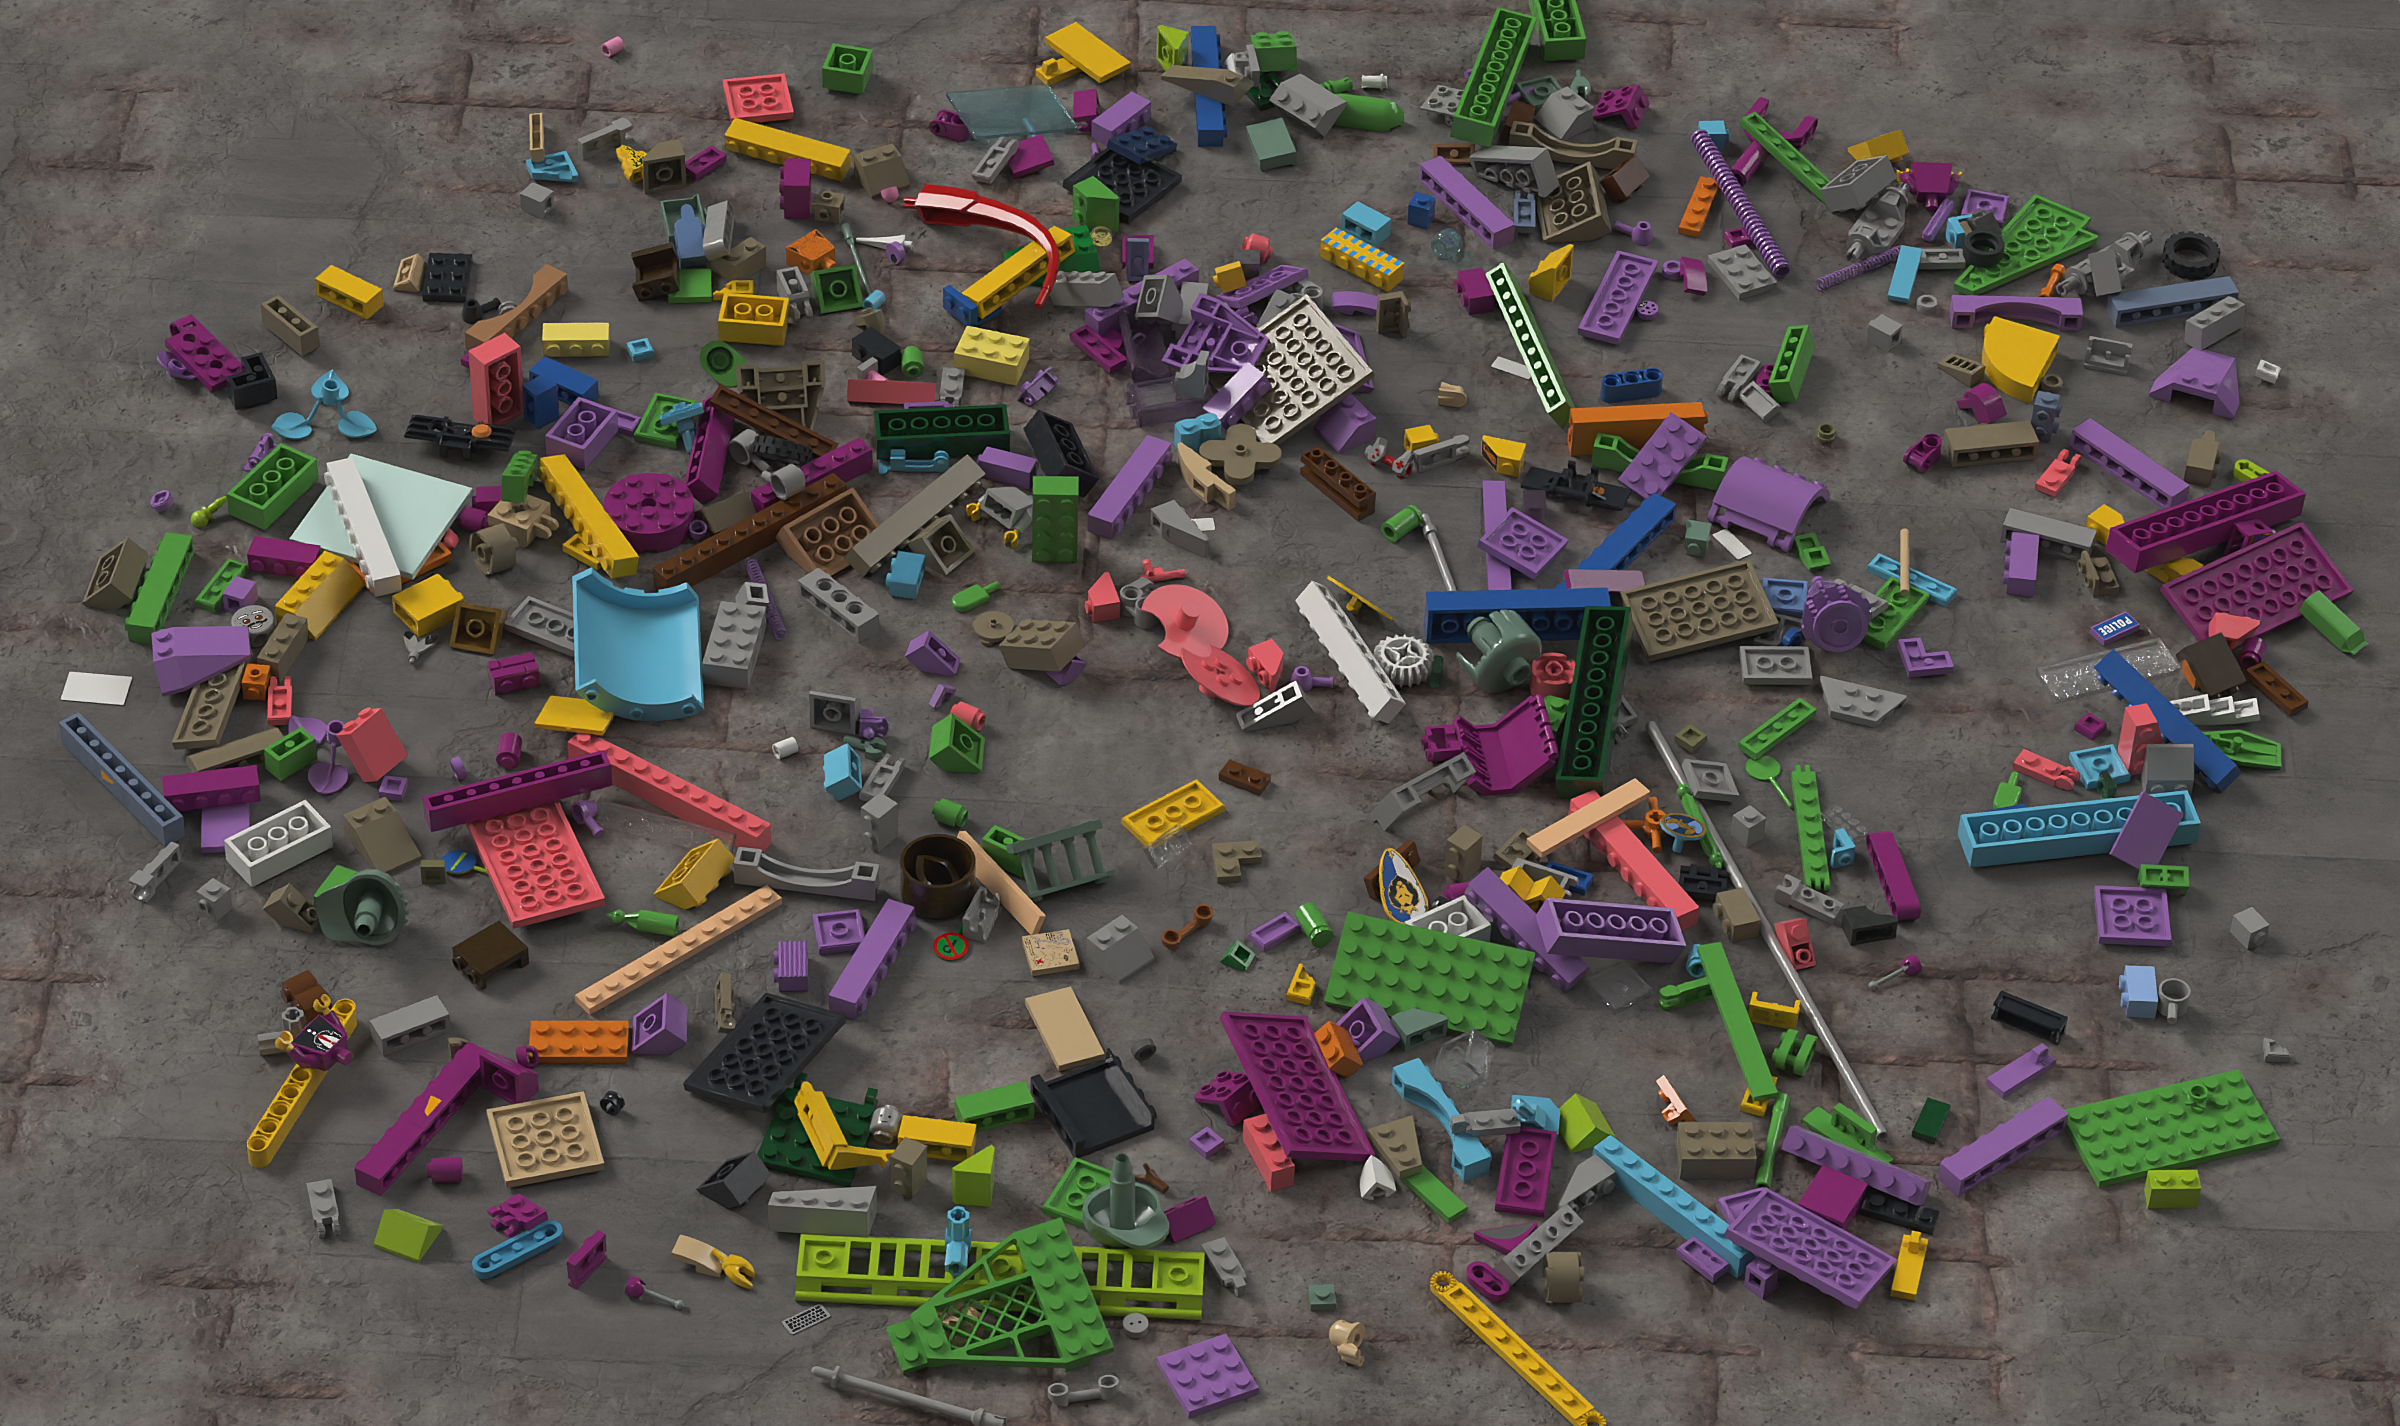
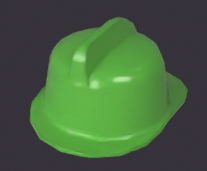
M714 340L705 344L699 354L700 365L705 372L724 386H737L736 365L747 364L738 352L723 341Z

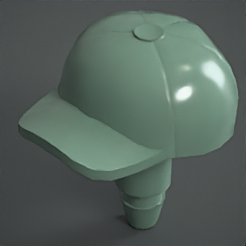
M366 869L357 872L345 883L323 891L317 896L315 903L323 933L326 937L336 941H360L370 945H382L392 941L400 933L403 925L408 922L406 917L409 914V909L406 908L408 901L404 899V893L400 889V885L388 873L379 869ZM369 934H381L380 936H369Z
M1124 1153L1117 1154L1112 1167V1173L1110 1174V1184L1092 1192L1083 1203V1224L1094 1240L1110 1247L1147 1249L1158 1245L1169 1234V1221L1160 1208L1159 1197L1148 1186L1135 1182V1175L1132 1172L1129 1156Z

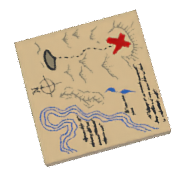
M1069 929L1022 936V944L1032 976L1079 969V960Z

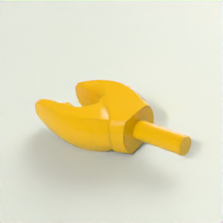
M713 1248L711 1254L723 1262L721 1267L727 1277L736 1285L751 1290L753 1284L740 1272L754 1278L755 1271L752 1265L740 1256L731 1254L726 1257Z

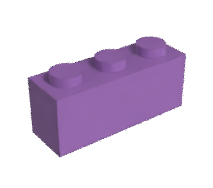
M1130 92L1092 121V138L1107 146L1109 139L1136 130L1151 118V101L1134 92Z
M1247 362L1207 402L1203 410L1205 413H1215L1221 422V429L1227 432L1228 428L1235 425L1267 393L1272 385L1265 373Z
M2012 532L2011 541H2006L2005 554H2009V556H2005L2004 569H2008V571H2004L2003 584H2007L2006 594L2033 597L2036 583L2039 535Z

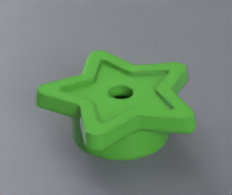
M2194 1084L2189 1088L2182 1089V1092L2187 1097L2185 1100L2186 1106L2197 1105L2201 1109H2205L2206 1102L2214 1098V1095L2208 1093V1089L2201 1084Z

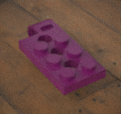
M189 314L170 323L169 330L172 337L165 340V347L210 392L226 386L227 376L242 373L241 363L193 315Z

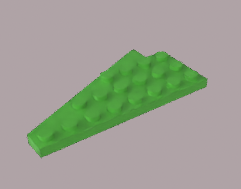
M2034 194L2002 230L2000 236L2004 241V251L2000 263L1987 268L1970 265L1956 280L1953 290L1964 295L1977 296L2097 244L2099 236L2085 230L2090 225L2091 217ZM1986 247L1984 251H1993V249Z

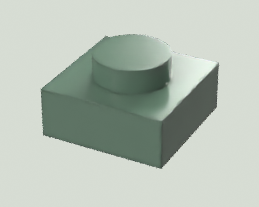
M1334 1284L1308 1285L1310 1311L1336 1310Z

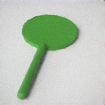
M1762 755L1757 760L1750 758L1746 762L1745 769L1747 774L1759 781L1770 780L1788 807L1792 808L1793 804L1774 779L1780 773L1779 763L1774 758Z

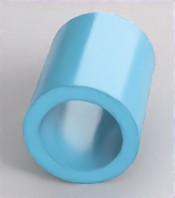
M875 290L862 302L863 308L872 307L873 310H877L886 301V297L880 290Z

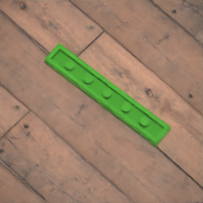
M1755 111L1743 117L1739 125L1826 204L1820 189L1827 185L1830 180Z

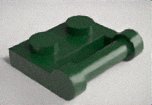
M1267 71L1260 75L1259 87H1251L1246 93L1260 111L1276 107L1269 101L1274 93L1267 86L1270 83L1277 89L1280 85L1274 71Z

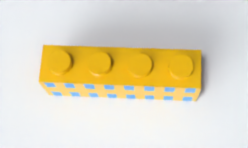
M1338 228L1333 229L1320 241V257L1387 292L1404 279V262Z

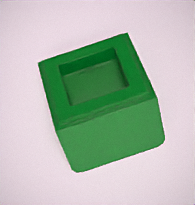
M1237 939L1228 947L1220 963L1246 971L1256 954Z

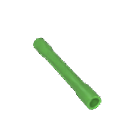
M1778 1093L1774 1101L1769 1133L1755 1183L1756 1189L1761 1187L1770 1189L1775 1157L1784 1118L1787 1115L1790 1097L1785 1093Z

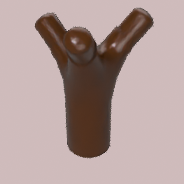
M1144 1163L1143 1167L1146 1174L1135 1175V1180L1148 1182L1162 1194L1166 1193L1169 1186L1155 1174L1154 1169H1150L1148 1164Z

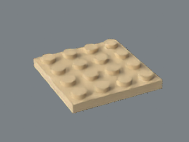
M584 1091L486 1109L506 1188L605 1170Z

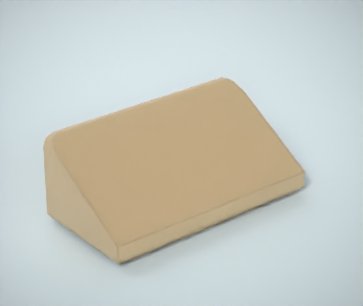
M415 254L401 260L393 286L394 290L420 291L427 268V263L420 254Z

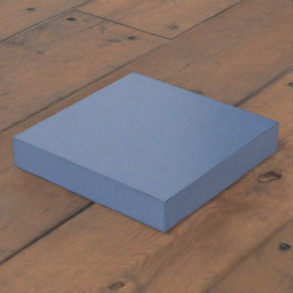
M1763 578L1762 588L1774 613L1790 617H1802L1804 603L1808 601V581Z

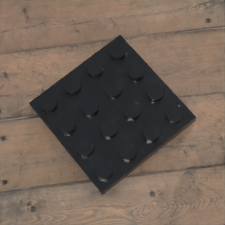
M1106 148L1063 181V188L1073 193V185L1094 176L1119 197V218L1129 223L1181 183L1182 175L1155 160L1138 164Z

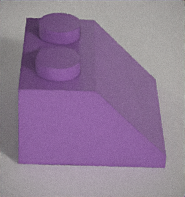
M1350 394L1324 412L1314 425V430L1340 454L1375 439L1376 417Z
M666 993L634 1015L631 1052L633 1054H671L678 1048H682L687 1042L688 1006Z
M1363 997L1336 1023L1351 1034L1355 1048H1357L1358 1054L1362 1059L1361 1061L1385 1055L1401 1039L1382 1005L1366 997Z

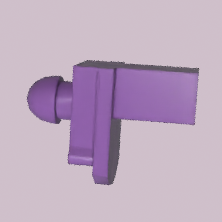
M861 709L860 738L872 739L885 736L889 729L888 720L885 717L873 716V709Z

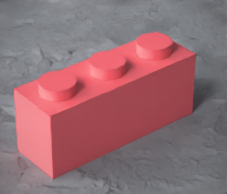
M1263 1114L1245 1119L1243 1123V1141L1270 1192L1294 1186L1295 1165L1291 1158L1286 1157L1267 1115Z

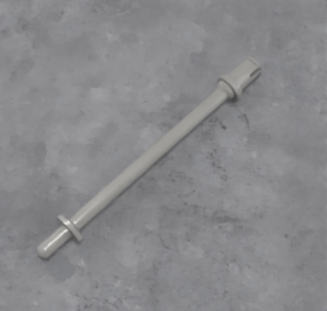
M814 1366L811 1369L812 1375L830 1380L832 1388H836L839 1383L969 1420L974 1426H1006L1007 1417L988 1413L984 1408L972 1411L843 1374L841 1366H836L834 1371L819 1366Z

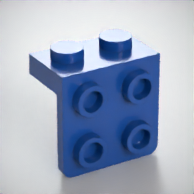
M951 285L943 288V308L966 326L977 327L1002 313V306H1000L982 319L978 317V306Z

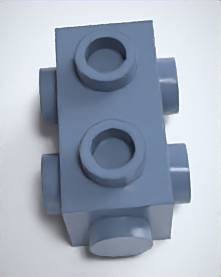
M2038 391L2031 424L2039 440L2050 442L2052 435L2058 432L2060 421H2056V417H2060L2062 405L2059 404L2060 395Z

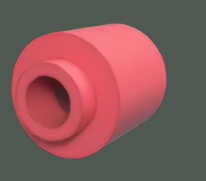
M962 701L955 704L950 711V714L953 713L977 731L982 729L986 721V714L982 713L981 709Z

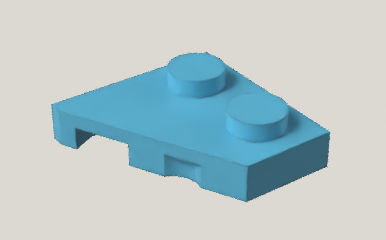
M567 151L545 155V161L532 162L531 159L526 160V167L532 179L579 182V175Z

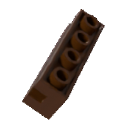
M1316 446L1301 454V462L1305 466L1300 468V475L1356 521H1360L1375 513L1376 492L1322 448Z

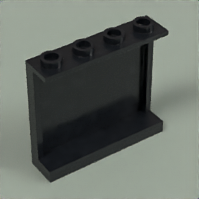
M1110 1048L1106 1049V1060L1047 1082L1043 1080L1040 1074L1030 1078V1093L1074 1158H1081L1154 1130L1155 1119L1157 1118L1155 1108L1147 1103L1143 1091L1136 1087L1132 1075L1124 1070L1120 1058L1115 1056Z

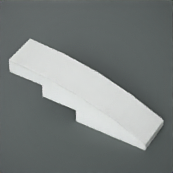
M2208 694L2170 701L2194 725H2226L2260 720L2257 698L2233 702L2232 696L2209 700Z

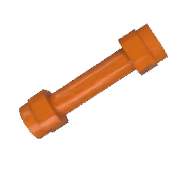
M2056 264L2052 267L2050 280L2047 286L2041 289L2039 297H2054V289L2058 281L2063 279L2066 271L2063 265Z

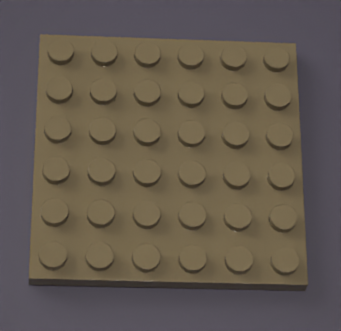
M1307 294L1257 329L1269 338V342L1255 367L1265 373L1272 387L1240 420L1255 429L1258 442H1269L1278 446L1375 377L1372 369ZM1208 372V381L1218 392L1235 374Z

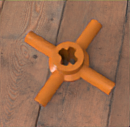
M1650 797L1648 800L1649 811L1642 820L1622 821L1629 829L1643 830L1644 836L1652 840L1653 852L1660 853L1662 852L1661 839L1666 834L1660 826V821L1665 813L1659 810L1658 799Z

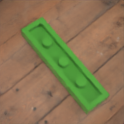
M1798 698L1739 741L1738 749L1752 759L1757 760L1814 718L1817 709L1803 699Z

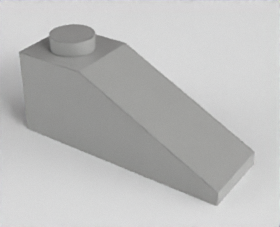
M1294 681L1240 711L1236 716L1242 731L1248 732L1294 723L1314 711L1307 694L1297 681Z

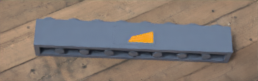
M79 712L59 722L61 743L165 847L171 841L176 842L185 837L183 816Z

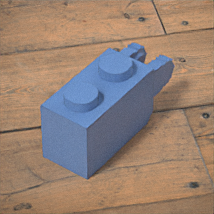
M685 204L681 208L680 219L674 224V237L680 268L705 265L706 255L703 249L705 225H701L700 218L695 217L692 206Z

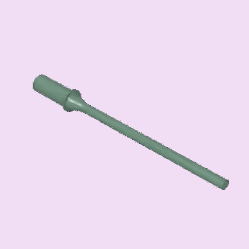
M844 223L841 225V229L845 237V243L852 250L866 293L869 296L871 291L854 246L856 239L853 237L849 224Z

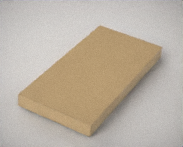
M1071 986L1025 998V1005L1058 1071L1105 1059V1053Z

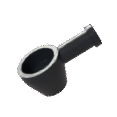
M494 298L492 301L482 305L475 299L466 300L462 308V320L469 324L481 321L484 317L483 313L499 308L501 305L500 300Z

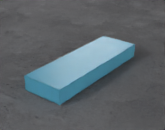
M1901 245L1887 300L1909 303L1922 256V249Z

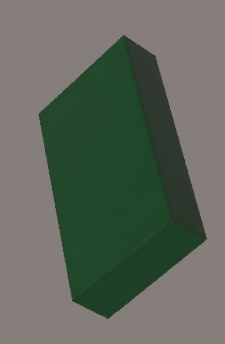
M1927 1098L1912 1130V1137L1935 1144L1950 1112L1951 1105Z

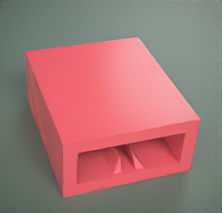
M369 707L359 712L357 719L346 723L342 727L343 730L336 735L363 782L378 781L408 756L382 708L371 709Z

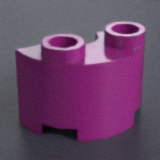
M1452 724L1425 727V736H1421L1422 750H1425L1427 762L1448 761L1461 754V747L1459 742L1456 741L1455 730Z

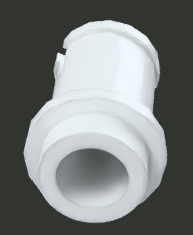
M1383 74L1380 76L1362 75V89L1380 88V90H1383V88H1387V76H1383Z

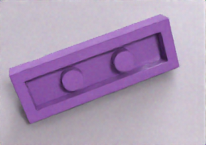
M2041 1043L2033 1048L2032 1051L1986 1079V1085L2003 1099L2053 1068L2056 1059L2049 1054V1048Z

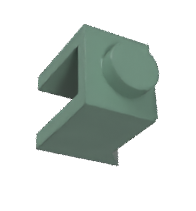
M1687 519L1684 544L1687 555L1706 557L1710 541L1711 523Z

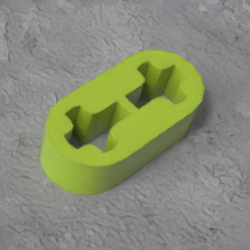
M2244 459L2236 461L2233 471L2234 477L2241 482L2269 473L2253 462Z

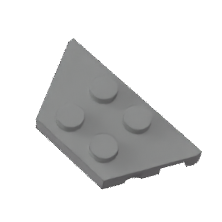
M1820 676L1819 686L1823 689V698L1825 704L1828 705L1827 710L1831 718L1875 728L1882 723L1883 719L1890 717L1896 707L1899 705L1904 706L1906 703L1907 695Z

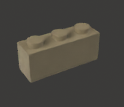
M277 295L261 304L263 325L301 356L320 347L318 327L282 297Z
M286 613L257 656V664L270 665L271 676H276L278 683L282 681L309 639L307 618Z

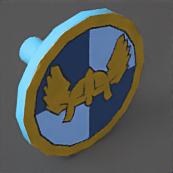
M1669 813L1661 817V828L1669 835L1675 837L1672 848L1674 852H1681L1684 841L1699 840L1706 834L1705 825L1692 816L1682 813Z

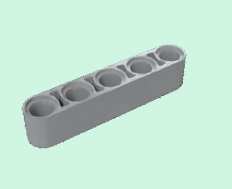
M729 200L709 206L707 209L703 249L708 261L730 254L735 215Z

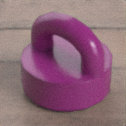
M519 1046L516 1048L518 1064L529 1069L537 1066L539 1054L535 1047ZM527 1052H531L533 1055L532 1063H528Z

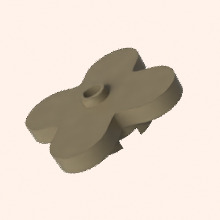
M1235 424L1229 427L1226 432V440H1208L1202 443L1199 448V455L1207 459L1211 466L1218 467L1220 471L1223 469L1225 479L1234 485L1248 484L1253 480L1254 472H1259L1261 469L1274 468L1281 462V449L1273 443L1257 442L1255 429L1246 424Z

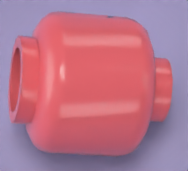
M1252 233L1249 237L1245 236L1241 250H1260V264H1263L1265 259L1270 260L1273 248L1270 247V240L1255 233Z

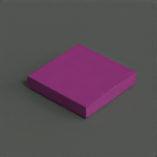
M1043 134L1018 142L1019 147L1016 153L1008 160L1015 179L1055 165Z

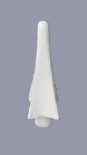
M905 235L856 238L857 243L885 250L886 246L894 241L899 242L906 250L913 249V242L905 241Z

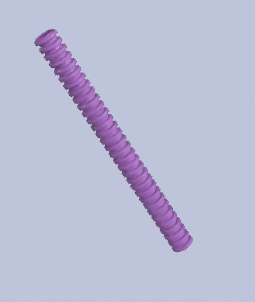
M1704 129L1695 131L1691 136L1692 144L1770 268V271L1776 278L1786 276L1790 272V265L1708 135V132Z

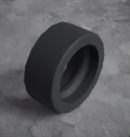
M1974 230L1964 238L1962 255L1968 263L1976 267H1993L1999 264L2003 258L2004 241L2000 235L1993 231ZM1974 246H1987L1992 248L1993 251H1979Z

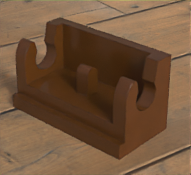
M1514 99L1499 140L1509 141L1513 121L1530 123L1536 107Z

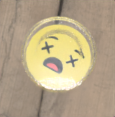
M1106 227L1094 228L1091 231L1094 244L1097 246L1110 244L1112 241V231Z

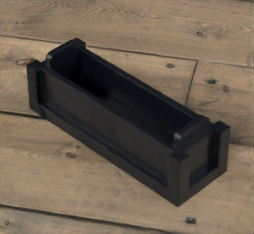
M2002 990L1993 1003L1995 1011L1991 1015V1019L1994 1021L1999 1020L2049 1040L2057 1046L2065 1035L2068 1021L2067 1016Z

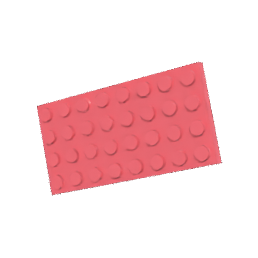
M558 800L465 824L513 929L605 905V897Z

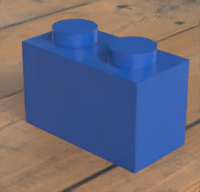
M542 374L522 385L524 418L535 428L540 429L559 419L558 386L554 380Z

